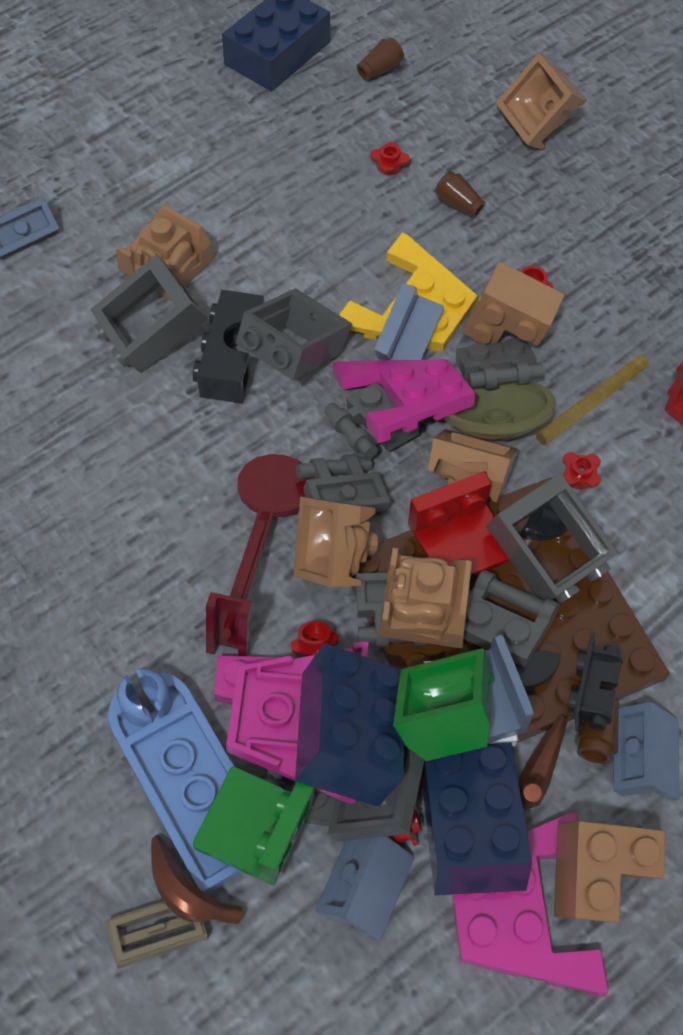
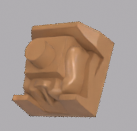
M538 52L496 104L527 145L543 150L546 146L542 141L568 119L570 111L578 109L587 100L559 67Z
M166 205L159 209L152 221L144 226L127 249L120 246L116 249L118 269L125 274L131 276L157 254L174 270L185 287L215 258L212 244L203 227ZM162 286L155 291L172 301Z
M445 429L433 438L427 471L433 472L435 470L439 478H448V485L484 471L491 482L490 498L492 501L498 502L507 484L518 448Z
M300 497L293 576L327 587L361 586L362 580L352 577L359 571L360 562H366L367 555L373 556L377 551L378 537L375 532L369 531L370 522L367 521L375 514L376 508Z
M392 548L378 636L462 648L472 561L453 560L449 566L445 560L440 558L401 556L399 548Z

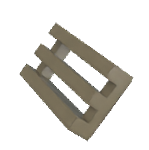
M164 901L107 919L106 925L116 967L120 969L208 940L204 922H191L179 917L119 936V929L172 913L173 911L167 907ZM191 925L195 926V930L123 953L122 948Z

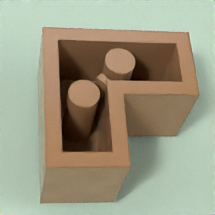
M499 261L475 303L461 333L471 337L480 344L486 345L497 343L504 330L521 340L538 346L551 327L565 294Z
M583 821L558 823L554 917L620 923L621 877L639 879L664 878L665 831Z

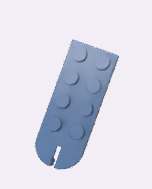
M137 669L135 672L139 684L152 705L154 712L149 714L147 708L143 707L134 691L130 678L126 675L119 684L118 691L109 706L108 719L110 728L195 885L206 894H209L244 873L194 850L192 844L228 771L234 765L188 687L180 679L173 675L155 672L150 669Z

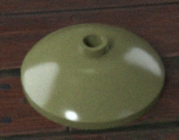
M515 381L497 384V388L484 389L483 386L471 387L475 392L474 406L447 416L444 419L458 431L481 439L496 441L512 439L529 433L547 422L554 414L555 398L546 387L531 381L519 385Z

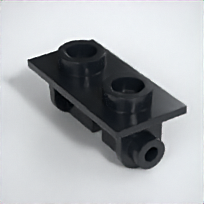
M590 636L587 651H579L576 675L582 676L580 688H572L569 697L568 714L574 715L575 731L580 732L582 721L588 722V726L594 730H605L606 724L612 722L616 691L600 689L601 685L617 687L621 665L623 664V657L620 655L621 650L613 645H606L603 650L596 649L595 636Z

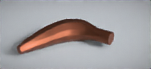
M559 715L550 727L518 780L523 808L539 806L548 790L568 719Z
M156 835L152 838L151 865L153 879L160 896L170 910L182 919L191 922L219 921L236 925L240 923L243 916L241 906L223 903L207 895L181 871L161 836Z

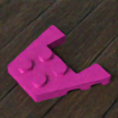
M448 359L333 362V376L343 390L367 386L377 382L395 404L396 408L366 413L367 428L377 443L390 440L391 432L403 428V431L406 433L417 429L418 421L433 416V419L437 421L474 406L475 392Z
M369 642L353 643L352 648L344 650L368 657ZM315 655L292 659V656H286L238 666L226 743L228 753L295 781L302 673ZM314 788L348 804L356 803L355 799Z
M576 812L568 813L527 831L532 867L526 891L452 894L460 963L516 977L524 976L544 981L548 985L563 989L568 987L587 992V995L595 997H605L608 994L601 949L553 953L551 948L537 860L556 859L558 823L578 821Z

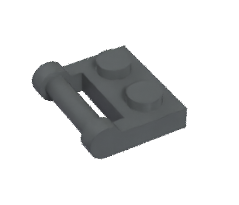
M483 570L476 581L475 587L468 596L463 639L486 650H490L493 637L502 634L514 663L526 668L558 613L560 603L549 598L545 601L497 580L496 574ZM491 594L538 617L535 622H532L488 602L486 599Z

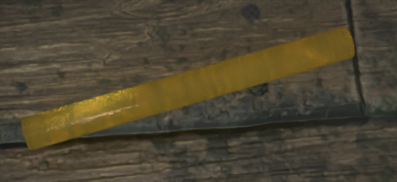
M638 355L537 432V440L542 445L548 444L648 367L647 359L642 355Z

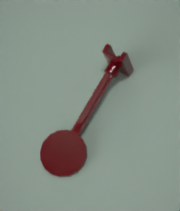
M277 454L256 457L245 464L238 475L237 491L241 501L250 510L256 512L257 516L230 596L210 592L206 604V653L214 654L218 644L238 649V656H248L251 637L252 601L247 600L272 521L275 517H285L299 512L300 497H306L303 491L306 480H311V478H297L296 465L302 464L297 459Z

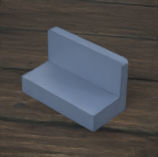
M44 197L33 200L0 216V257L59 229Z
M403 283L375 345L374 352L376 357L382 360H422L444 311L443 305L419 296L416 287Z
M502 634L494 636L490 650L485 651L494 676V683L489 684V701L487 702L490 710L488 743L527 732L534 715Z
M652 702L619 708L618 753L614 755L613 791L622 796L655 792L669 801L679 800L678 719Z
M387 836L345 840L315 912L326 920L351 924L371 939L381 940L413 862V856Z

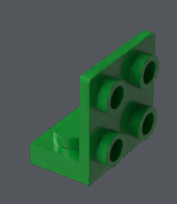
M231 767L192 842L194 850L275 886L311 809L315 787L296 782L292 792L241 769Z

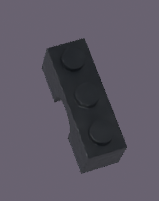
M221 290L218 304H212L209 315L211 328L210 331H204L201 341L202 359L196 360L193 368V382H198L199 396L201 398L243 404L250 378L249 353L235 351L232 348L237 346L236 339L244 312L263 304L264 296Z

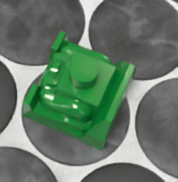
M481 648L401 669L393 726L405 746L425 761L487 747L490 728V710L487 702L489 701V684L494 683V676L485 649Z

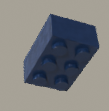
M264 0L222 33L224 65L272 92L330 43V11L310 0Z
M326 643L322 645L302 673L296 782L377 807L386 799L404 778V742L393 726L401 669Z
M487 744L485 748L430 761L424 760L422 791L434 895L526 891L532 867V858L512 744Z

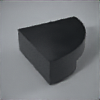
M547 504L530 515L520 536L530 540L546 541L560 537L568 529L551 505Z
M535 651L526 668L516 664V669L526 692L533 691L536 687L541 686L554 676L561 655Z

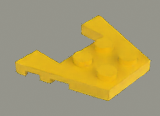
M402 232L387 251L386 261L413 273L406 284L416 287L419 296L443 305L444 311L427 348L428 350L443 352L473 310L477 302V295L411 237ZM396 298L383 315L352 301L348 302L339 315L352 323L350 331L364 333V338L377 340Z

